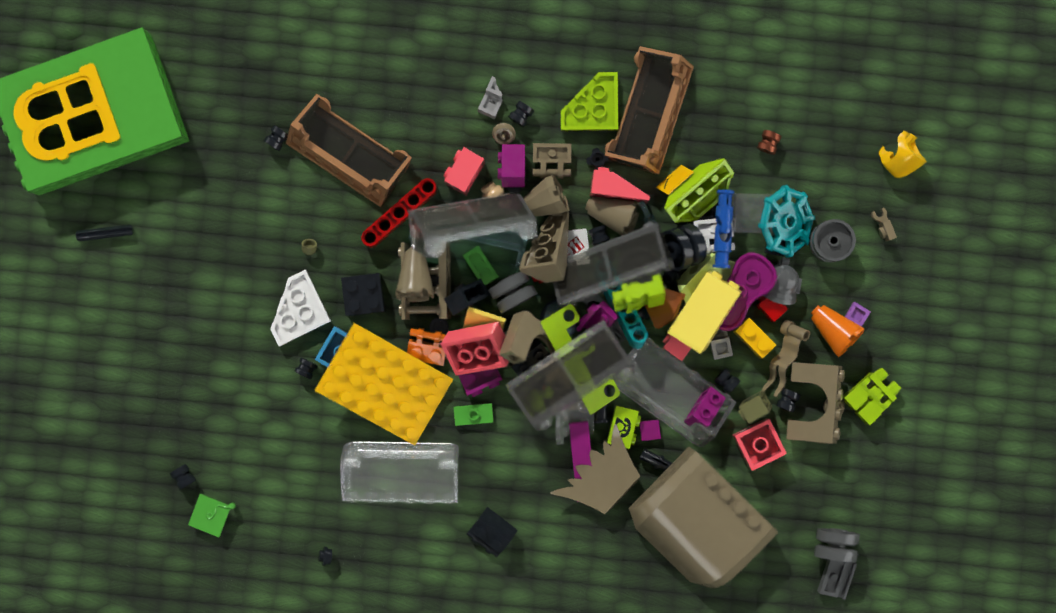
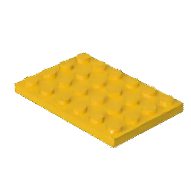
M353 323L316 386L315 391L405 441L416 445L451 385L453 378L358 324Z

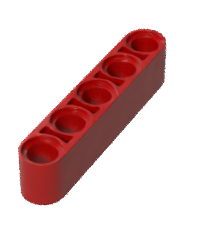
M430 178L423 179L362 233V242L371 248L380 244L437 193L436 183ZM426 183H431L434 187L429 193L423 191ZM411 196H418V204L410 205L409 198ZM398 208H402L405 211L404 216L401 218L395 217V211ZM383 221L390 222V228L386 231L380 228ZM370 233L376 236L373 243H367L366 236Z

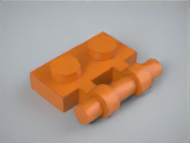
M411 328L410 336L417 337V340L409 339L407 353L425 363L444 366L446 355L440 345V341L442 342L446 335L440 331L429 332L425 331L424 328ZM423 338L434 340V343L424 342Z

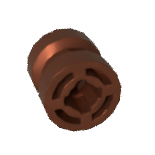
M764 130L762 133L763 139L758 143L757 149L764 153L775 155L776 145L780 142L781 136L775 132Z

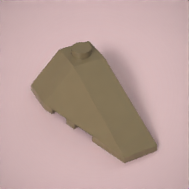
M569 211L547 217L540 228L541 233L538 238L532 240V247L523 254L519 269L522 273L545 283L564 280L567 268Z

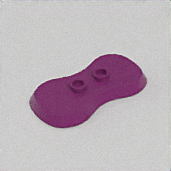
M751 252L742 255L736 261L727 282L733 281L740 286L739 290L742 293L719 328L720 330L731 331L738 328L743 323L751 304L759 297L770 292L775 286L777 272L771 262L764 256Z

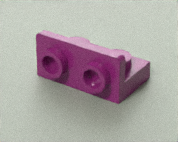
M603 300L598 305L594 303L588 308V314H585L578 321L580 325L576 330L579 332L586 328L599 341L613 326L619 316Z
M497 368L458 375L467 396L471 394L472 398L483 393L482 389L487 386L490 389L499 386V381L502 380Z
M709 387L701 393L684 423L688 426L700 423L704 427H708L726 397L713 387Z

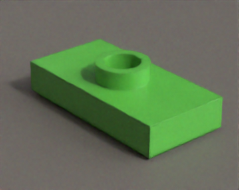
M479 245L462 255L477 279H482L485 286L499 278Z
M492 403L454 406L455 426L493 423Z

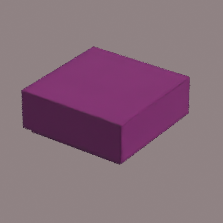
M659 420L640 422L641 441L661 439Z

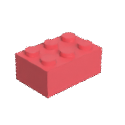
M499 322L448 331L441 343L456 376L507 367L509 363L508 360L499 355L505 339V334Z

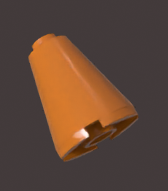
M818 305L811 312L813 315L811 320L838 357L842 356L847 351V348L853 345L865 330L859 324L825 305L822 307Z

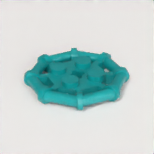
M783 185L780 187V190L764 199V208L758 228L762 231L767 244L766 248L769 251H775L789 258L793 257L794 253L804 245L810 243L809 237L815 215L811 211L807 200L808 195L805 192H799L791 189L788 185ZM791 197L796 198L795 204L791 202ZM782 198L783 202L778 205L776 201ZM768 227L772 228L773 233L775 235L774 238H772V235ZM781 240L785 241V247L779 245Z

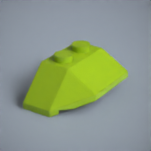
M724 158L700 164L693 170L694 173L669 194L664 209L675 223L697 221L718 203L719 194L717 190H728L734 172Z

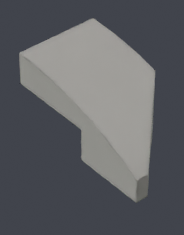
M493 76L486 88L477 112L495 119L503 100L502 93L499 91L496 79Z

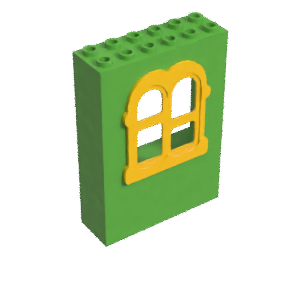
M143 27L0 78V118H2L4 124L2 125V130L9 138L10 143H8V147L11 153L15 155V166L17 171L21 172L23 178L21 183L27 192L42 195L189 142L153 37ZM86 80L93 96V101L73 108L67 95L66 87ZM57 91L64 108L63 113L44 120L33 119L28 113L30 101L35 97ZM97 110L104 131L83 140L74 141L67 124L68 120ZM58 124L62 131L65 145L55 150H45L39 143V134L44 128Z

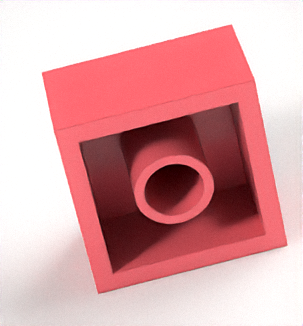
M463 147L462 151L458 150L453 158L455 163L452 168L450 166L447 168L444 174V181L449 187L467 196L485 161L481 156Z
M768 418L732 435L748 469L751 471L787 454Z

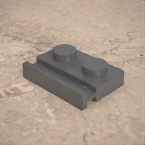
M827 559L817 590L819 594L846 599L857 563Z

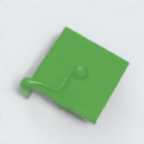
M200 494L188 525L220 537L229 511L236 508V503L232 502L228 505Z

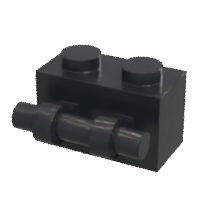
M487 507L466 535L472 538V542L478 543L485 548V552L491 553L497 558L511 542L518 530Z

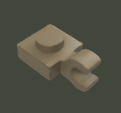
M880 209L882 212L881 217H878L875 211L871 212L872 219L880 223L878 231L881 238L885 239V241L897 238L891 221L888 220L886 209Z

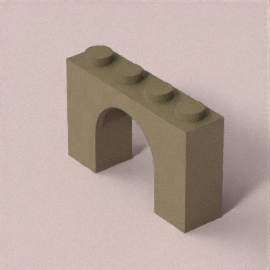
M528 311L514 314L499 355L513 364L525 361L533 339H540L548 347L551 356L550 366L544 383L558 392L570 389L572 380L540 323L541 321Z
M792 362L791 381L813 383L821 387L826 393L828 406L824 415L816 421L788 420L786 439L835 444L839 440L840 428H838V420L840 421L842 417L839 403L843 400L841 382H844L845 371L842 370V366Z

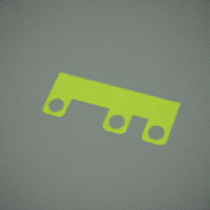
M568 304L540 323L587 410L592 415L620 395V391L613 379H609L597 387L582 359L594 351L595 344L588 333H584L572 341L566 329L577 323L580 317L572 304ZM566 310L574 312L575 317L572 322L564 320L563 314ZM581 339L589 340L590 348L587 351L580 349L579 342ZM606 385L614 386L615 394L612 397L605 395L604 388Z

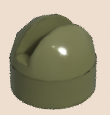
M313 239L303 240L301 245L303 253L309 256L313 255L317 250V242Z

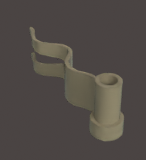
M785 320L781 325L780 332L784 335L782 349L771 360L769 366L770 377L762 388L766 392L774 383L777 367L779 366L780 383L774 393L776 398L785 387L786 369L796 360L801 340L807 341L810 337L809 330L797 326L790 320Z

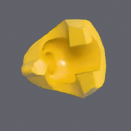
M903 131L898 136V150L895 156L893 152L886 151L884 146L879 151L883 166L896 178H902L911 174L927 162L915 143L917 137L907 131Z

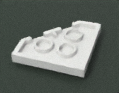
M303 270L287 280L270 329L279 347L331 322L307 270Z

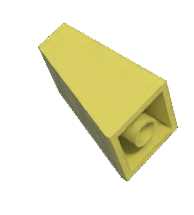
M715 270L713 272L708 271L668 331V334L700 354L708 348L742 293L739 290L740 286L733 281L728 283L723 280V275Z

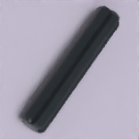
M121 225L76 231L77 241H87L133 235V226Z

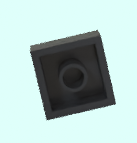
M380 273L341 278L346 316L386 312L382 275Z

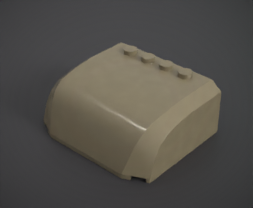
M688 447L629 507L635 529L686 579L708 588H717L730 581L778 534L775 528L691 447Z

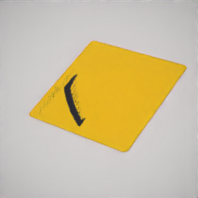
M680 165L656 188L669 195L692 175L694 171Z

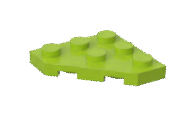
M598 72L561 110V131L618 130V72Z

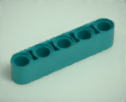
M601 260L596 265L595 278L609 306L615 312L612 303V293L620 291L623 284L613 264L608 260ZM606 269L608 273L604 274L601 273L599 270ZM614 285L617 289L611 290L608 288V286ZM625 309L615 312L619 316L617 321L630 346L636 349L642 348L647 340L648 333L637 311L632 310V313L629 314L626 313ZM631 318L634 323H627L625 319ZM636 334L640 335L642 340H636L633 336Z

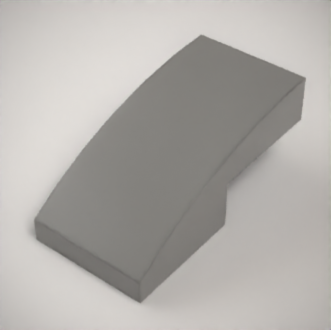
M719 329L710 343L714 360L733 356L727 331Z

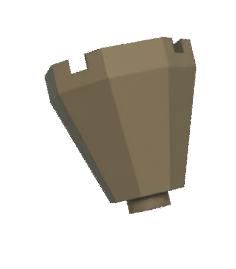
M555 175L543 179L522 199L523 204H521L523 213L525 215L528 214L529 217L563 214L570 211L566 195L563 196V188Z

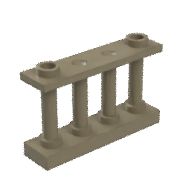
M440 241L436 248H421L425 252V256H436L439 259V265L428 267L430 275L439 277V284L433 287L434 294L439 296V304L436 306H410L408 298L402 297L401 304L399 305V315L402 316V320H410V314L437 313L439 319H451V311L444 301V298L451 294L450 242ZM401 242V247L398 248L401 268L405 251L409 250V244Z

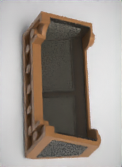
M640 46L634 57L638 71L616 139H612L606 144L605 156L613 161L659 175L694 66L681 55Z
M318 94L313 97L292 122L286 142L288 146L379 207L384 204L409 167L412 159L403 150H395L393 153L333 113L330 102Z

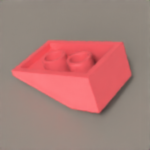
M598 167V170H594L590 197L597 196L635 200L644 204L648 203L649 195L616 173L609 172V168Z

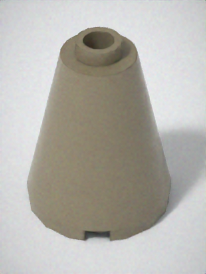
M594 196L592 199H588L585 209L588 210L587 213L591 217L621 236L629 238L628 232L632 233L640 214L636 210L637 207L641 208V202Z
M410 247L409 250L405 251L395 292L398 300H402V297L408 298V302L428 301L429 297L434 298V289L425 252L420 247Z

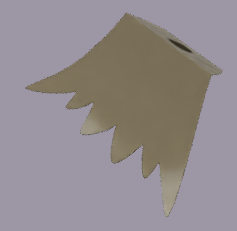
M616 423L612 432L611 446L606 441L603 443L605 455L590 450L592 466H576V470L582 479H568L573 487L557 489L550 494L576 500L606 514L637 483L640 474L625 448Z

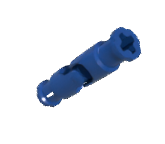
M717 190L719 197L718 206H716L717 224L714 237L715 264H713V268L730 269L729 253L731 252L732 245L731 223L734 209L732 207V195L734 191ZM719 234H727L726 240L722 241Z

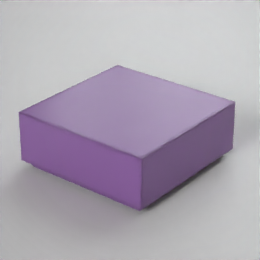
M853 302L844 317L863 326L871 311Z

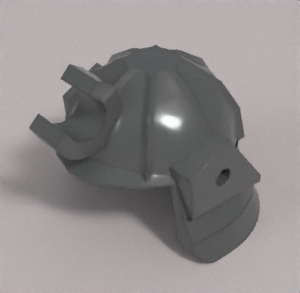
M784 257L778 260L777 265L774 266L777 272L775 286L763 296L779 304L792 305L797 302V294H800L802 279L789 266L790 259Z

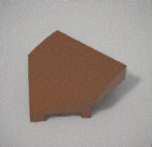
M664 288L665 300L663 305L648 308L645 305L656 329H660L679 316L678 312L686 294Z

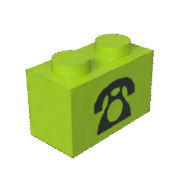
M615 405L607 438L608 444H611L615 423L625 448L630 449V446L635 444L637 434H634L635 426L639 427L641 415H638L639 411Z

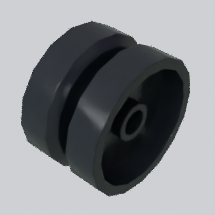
M686 223L677 228L666 230L660 236L659 247L662 258L673 271H681L689 266L700 264L705 260L707 254L706 242L702 232L695 225Z

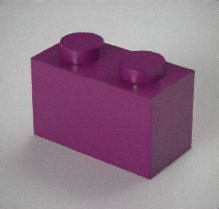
M502 144V152H498V163H502V168H498V180L502 181V187H525V145Z

